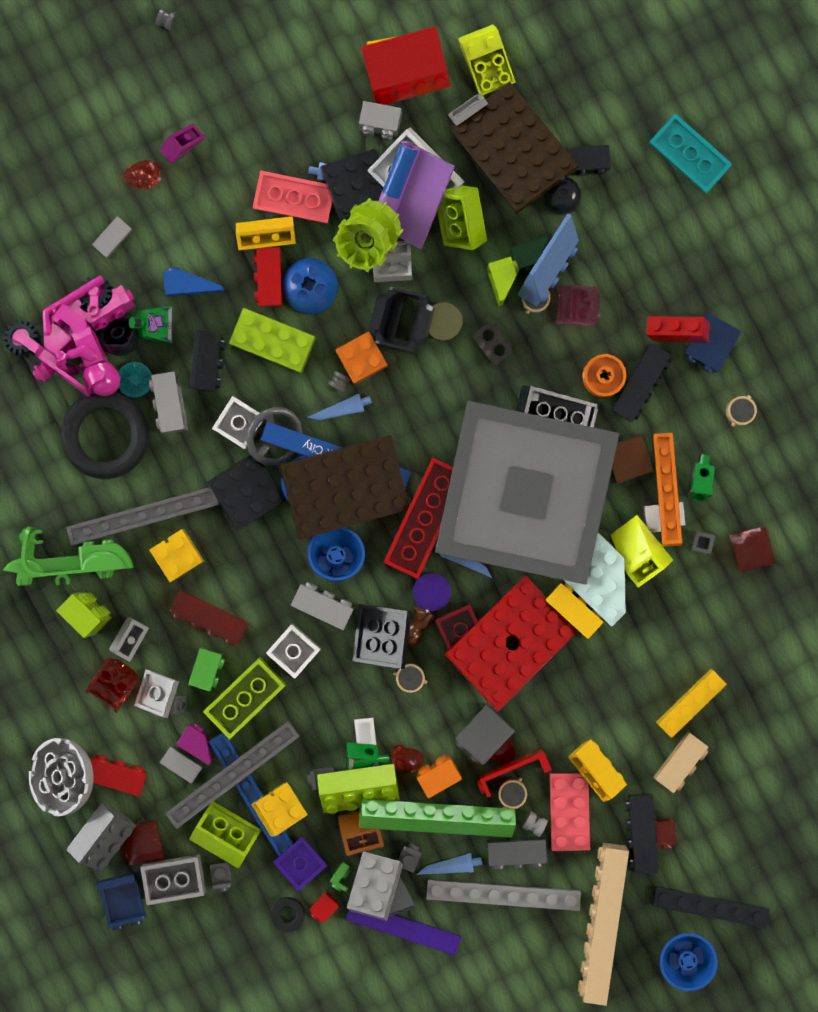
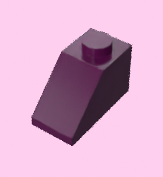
M192 123L170 135L159 150L172 164L187 155L206 137Z
M190 723L176 745L209 765L213 759L207 733L197 723H194V725Z

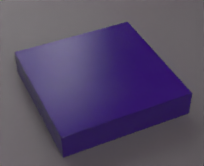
M303 836L273 861L298 891L328 865Z

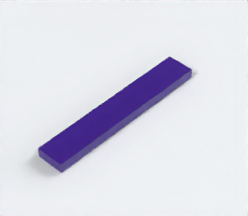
M349 910L346 917L347 921L456 955L461 935L399 915L389 917L387 921Z

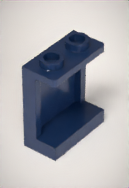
M707 313L704 317L710 323L708 342H691L684 355L687 356V361L693 364L698 362L703 365L702 369L713 374V372L717 373L720 371L742 331Z
M136 872L100 880L96 883L107 918V929L113 928V930L124 928L125 924L131 923L134 926L143 923L142 920L147 915Z

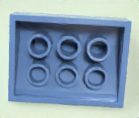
M567 214L518 293V296L536 307L540 302L544 303L550 294L547 292L549 287H555L560 279L557 277L558 273L565 271L569 264L566 262L568 257L573 258L578 250L575 246L579 239L570 214Z

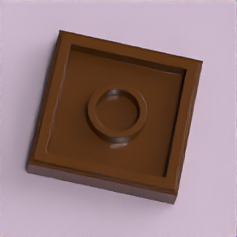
M642 435L617 443L612 465L616 483L653 472Z

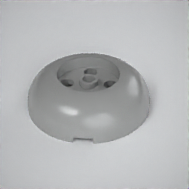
M55 738L41 744L32 757L34 762L32 771H29V785L33 798L43 811L49 812L53 816L72 814L86 803L91 794L94 782L91 760L80 745L68 739Z

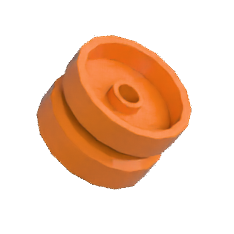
M602 354L592 358L584 367L582 374L583 384L587 391L600 398L611 397L619 392L624 386L627 377L626 368L622 361L609 354ZM602 373L607 374L606 380L604 378H600V375Z

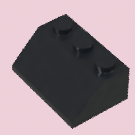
M196 330L190 379L191 389L217 392V388L221 387V377H218L219 369L223 368V358H220L221 350H225V339H223L222 334Z

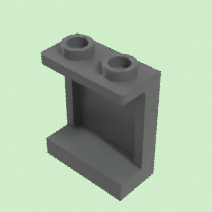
M486 705L455 738L458 741L456 745L464 752L468 750L472 754L470 758L477 765L480 763L485 765L506 740L513 735L515 730L489 705Z

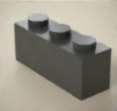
M545 837L487 840L489 866H493V869H503L504 865H512V868L524 867L523 864H531V867H541L543 863H547Z

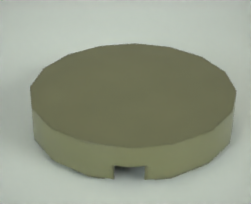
M446 302L433 305L432 307L435 310L429 334L434 339L441 341L450 340L457 336L463 324L462 315L458 308Z

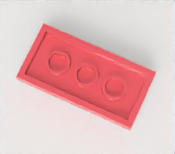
M260 170L253 209L328 224L332 200L326 184Z
M549 773L551 850H590L589 783L581 773Z

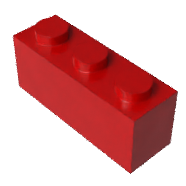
M280 247L257 248V253L253 254L254 265H257V272H254V283L258 284V291H255V303H258L260 308L283 307Z
M648 316L646 335L652 341L708 342L710 323L705 317Z
M100 754L90 758L94 773L93 783L136 796L142 794L148 772L144 771L143 767L133 765V767L126 766V762L121 760L109 761L107 760L108 757Z

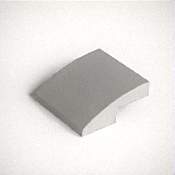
M396 241L398 243L393 251H388L385 256L387 259L383 265H377L373 268L374 282L412 280L410 243L407 241Z

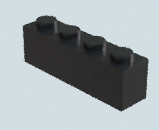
M609 144L565 148L579 166L571 174L576 173V176H586L587 172H595L596 175L606 174V171H609L611 168Z
M652 343L649 344L611 411L629 422H632L634 419L638 420L643 411L640 409L643 402L648 403L652 396L650 390L653 386L657 387L662 378L659 376L663 369L666 371L670 365L671 360L669 357L671 354Z
M651 793L628 795V800H625L626 812L630 814V819H627V831H631V838L628 839V848L632 850L633 857L629 858L630 869H633L635 874L658 873L653 795Z

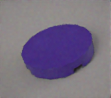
M435 573L421 576L417 579L413 588L415 602L419 607L429 611L442 609L447 605L451 595L450 585L447 580Z

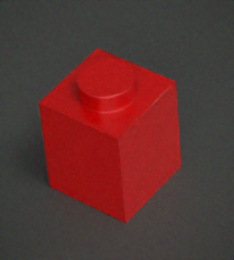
M326 890L310 906V915L317 922L320 920L324 923L338 909L340 903Z

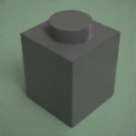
M694 531L689 550L711 554L715 535Z

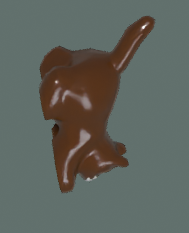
M414 608L415 617L410 621L409 646L418 645L423 638L422 631L428 629L434 622L436 617L430 614L428 609Z

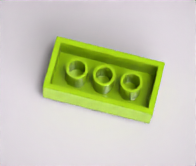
M243 308L229 344L302 374L316 338L313 335Z
M85 591L73 593L56 610L83 638L97 634L112 619L109 615L111 612L104 605L100 606L96 602L97 598L91 592L87 593Z
M259 657L203 712L230 740L287 684Z
M394 764L317 775L319 797L324 813L333 814L343 810L354 811L360 808L362 799L400 801Z

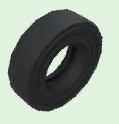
M285 897L279 899L273 905L270 917L273 925L278 930L292 932L301 927L305 918V911L298 900ZM284 908L293 909L295 912L294 920L290 922L283 921L280 916L281 911Z

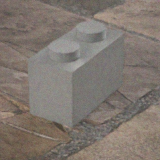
M127 616L109 650L130 662L149 628Z

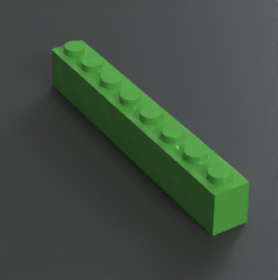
M362 799L359 810V828L512 838L516 827L515 809Z

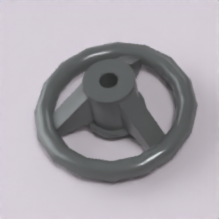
M272 407L263 410L253 419L248 428L246 438L248 451L256 461L264 465L281 464L288 461L296 453L288 450L277 458H266L264 456L269 447H279L260 440L266 422L275 424L273 414L288 417L294 424L295 431L303 434L300 420L294 412L285 407ZM262 420H264L263 424L259 428L258 433L260 438L258 447L256 449L254 445V433L259 423Z

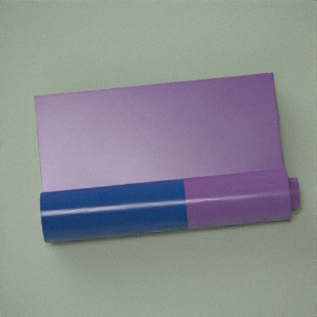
M402 141L378 202H387V205L396 214H400L398 218L401 229L404 231L399 238L422 249L455 166L407 141Z

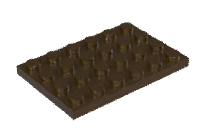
M509 81L485 99L488 103L486 106L456 126L453 123L448 128L516 214H518L578 169L579 166Z
M391 435L279 465L299 540L409 509Z

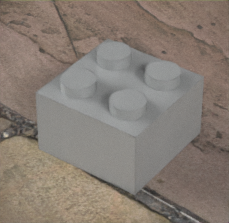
M363 101L359 120L360 131H363V134L368 136H374V133L380 134L382 138L393 140V137L398 138L402 110L397 107Z

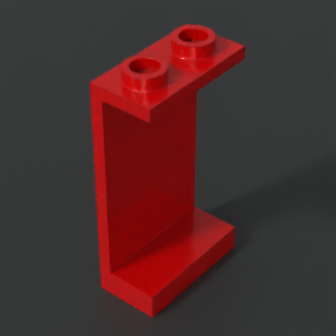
M541 748L480 774V780L477 782L481 793H486L487 798L490 797L491 793L486 781L539 759L545 773L551 771L552 769L543 749Z

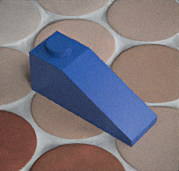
M179 267L168 268V271L163 272L164 289L167 297L224 292V288L221 285L184 270H179Z

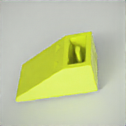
M494 24L458 38L478 93L483 96L500 89L509 81L511 84L516 83L499 31Z
M638 515L611 534L616 550L625 558V572L638 588L664 570L673 561Z

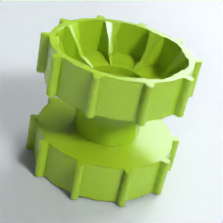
M369 198L359 206L355 204L350 211L349 219H343L338 226L340 228L333 238L338 251L337 257H341L350 265V268L364 269L366 272L377 265H383L387 259L385 257L389 250H394L398 244L396 241L404 231L401 229L398 218L399 213L396 214L387 205V202L371 201Z

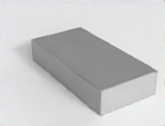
M478 93L450 112L448 116L457 126L488 103Z
M117 216L92 245L108 258L132 229Z
M172 746L169 747L160 761L162 765L191 784L202 769L201 765Z

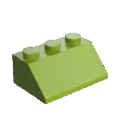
M459 186L446 189L437 210L443 244L449 247L475 250L487 241L478 188Z
M511 256L488 264L487 272L498 306L503 305L519 271L516 260L512 261Z
M213 801L203 814L189 840L239 869L261 829Z

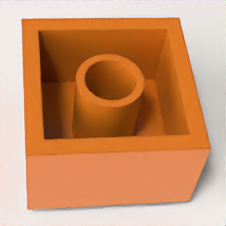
M370 332L336 349L354 385L388 367Z
M442 755L435 760L436 762L432 766L427 764L418 769L417 780L428 799L462 780V775L450 755L447 757Z

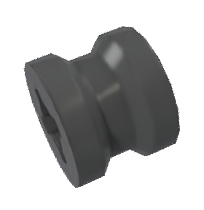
M161 8L155 25L157 27L163 26L166 30L171 31L175 24L177 13H170L165 8Z
M334 371V377L327 384L344 393L345 387L351 382V379Z

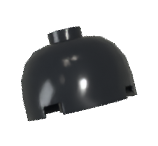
M569 177L564 178L543 194L546 208L557 215H567L574 212L581 200V190L578 184Z
M128 318L113 320L112 324L102 328L99 335L105 350L114 356L130 354L136 349L139 341L138 331L129 327Z

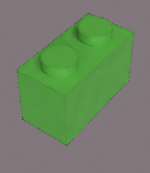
M201 647L188 685L206 691H212L213 688H216L219 682V677H216L218 670H222L225 659L222 658L223 653Z

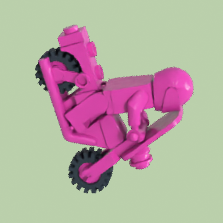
M94 275L93 279L87 277V282L83 280L81 282L83 286L79 285L78 289L44 309V348L39 340L41 339L39 331L28 321L18 320V324L13 322V327L10 325L7 327L9 331L5 330L4 334L6 336H3L4 344L15 356L18 355L20 358H23V355L27 358L29 353L42 361L39 366H34L33 374L38 381L42 380L45 383L47 378L51 379L54 373H56L88 397L91 393L109 396L119 388L120 376L115 367L108 362L102 343L95 331L105 328L108 323L123 317L125 313L134 308L135 305L132 300L135 298L129 289L125 290L122 285L113 289L112 285L101 275L98 277ZM84 306L87 309L88 313H86L81 308ZM81 357L83 360L78 366L66 365V359ZM82 370V377L87 389L71 376H77L79 371Z

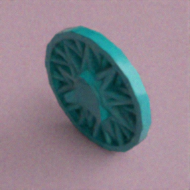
M138 362L127 363L118 372L120 376L119 389L128 397H141L150 390L149 380H152V373L144 364Z

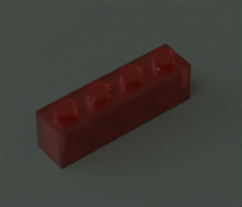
M179 590L169 611L173 613L172 617L180 621L186 619L190 621L189 625L197 629L203 627L208 630L207 633L216 638L218 635L225 638L224 642L233 646L235 643L238 645L241 643L250 624L182 590Z

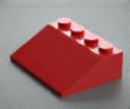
M436 26L361 46L373 97L377 104L385 105L451 87Z

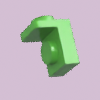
M346 860L341 862L330 879L332 887L340 892L348 890V885L341 881V879L345 880L351 871L349 869L350 863Z

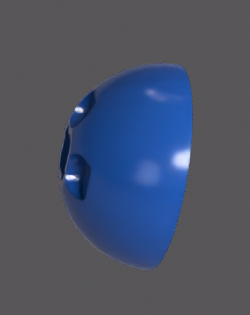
M305 258L296 261L286 270L282 279V294L286 303L293 310L301 314L314 315L325 311L333 304L338 293V280L335 272L328 264L319 259Z
M345 527L315 535L308 546V561L311 568L319 577L331 582H342L352 578L359 572L365 559L363 542L356 533Z
M683 933L674 936L665 944L660 955V968L664 978L670 985L679 990L695 991L705 987L713 979L717 970L718 960L715 949L708 940L694 933Z

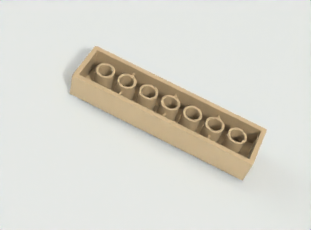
M603 842L602 847L598 849L597 858L600 861V865L596 866L595 869L597 885H593L592 897L594 904H590L589 916H591L592 920L591 923L587 924L586 935H588L589 940L584 944L586 961H582L581 973L583 980H579L578 985L579 996H582L584 1003L607 1006L629 855L625 845Z

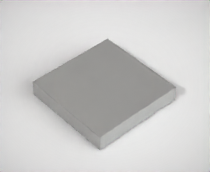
M146 669L134 706L168 718L179 681Z

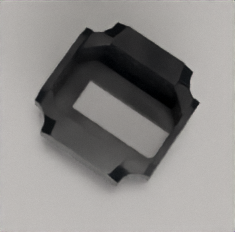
M390 287L387 293L378 294L369 332L375 336V343L378 345L414 354L419 346L426 345L435 308L430 306L428 296ZM406 298L420 301L410 341L396 338Z

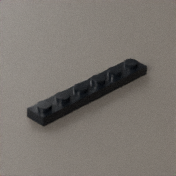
M658 886L655 887L652 906L761 928L767 927L770 911L769 908Z

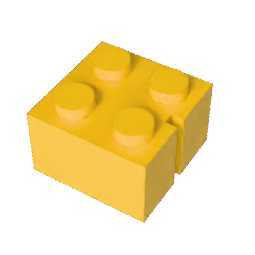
M181 529L167 538L169 542L167 540L162 541L150 549L151 554L169 582L175 581L204 562L185 529Z
M288 782L279 785L270 791L269 794L264 795L251 804L271 837L277 836L308 815Z

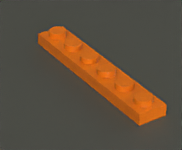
M673 433L653 434L662 546L682 545Z

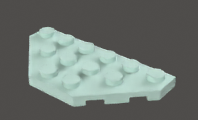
M598 533L587 585L564 581L610 626H613L626 613L625 558Z

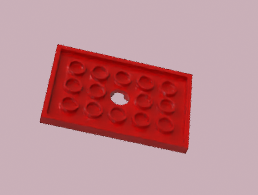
M524 576L445 654L496 711H499L577 633L570 623L545 600L546 597L527 576ZM510 635L515 636L519 641L518 648L513 651L506 647V638Z

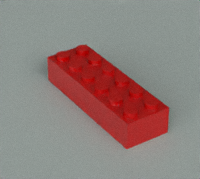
M432 457L383 563L417 579L419 578L439 536L453 470L452 466Z

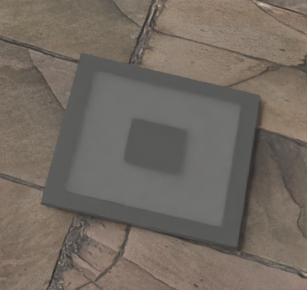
M467 401L435 553L587 585L619 433Z

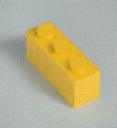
M293 216L236 223L238 250L296 244Z
M559 583L545 600L589 639L604 623L601 620L602 617L594 609L591 611L587 607L588 603L581 596L577 598L572 594L574 590L567 583L564 585Z
M592 740L584 742L568 756L603 802L615 797L627 785L623 776L614 769L611 761L603 755L599 746Z

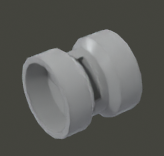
M530 811L522 828L531 830L534 835L540 837L548 820L539 818L536 813Z

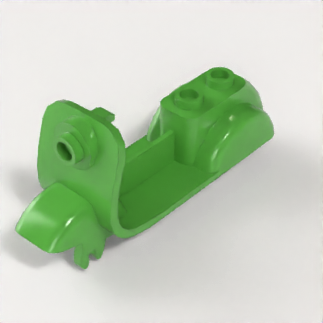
M27 527L22 530V533H19L20 544H23L21 558L8 563L3 571L17 573L16 584L18 586L31 585L33 577L58 575L55 579L56 585H60L62 577L66 579V585H68L71 579L67 574L97 572L99 578L103 579L111 578L114 570L134 568L128 552L118 543H113V540H103L102 545H94V541L82 542L83 546L78 547L79 556L36 559L34 557L35 544H42L44 542L43 540H36L35 536L38 533H43V531L36 530L35 527Z

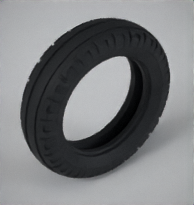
M115 392L109 396H100L95 393H91L89 397L85 395L69 408L62 422L61 444L67 459L81 473L93 478L113 479L127 474L139 464L148 447L149 428L142 410L134 401L120 393ZM101 408L117 410L127 419L131 428V442L128 449L121 457L110 462H98L91 459L85 454L79 442V428L82 421L89 413Z

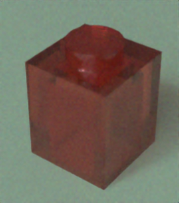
M673 819L655 820L657 846H661L662 849L672 848V845L677 844L675 821Z

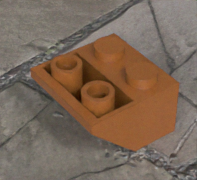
M359 810L338 815L341 836L347 856L384 846L385 842L381 829L359 828Z

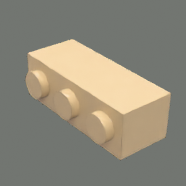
M687 731L654 775L655 780L673 793L676 790L680 791L685 784L683 780L687 775L691 776L697 768L695 764L699 759L702 761L707 755L708 746Z

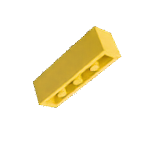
M710 669L656 723L672 738L727 684L714 670Z

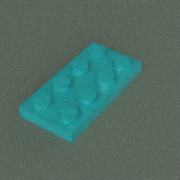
M676 113L649 142L650 145L705 194L732 165L730 161Z

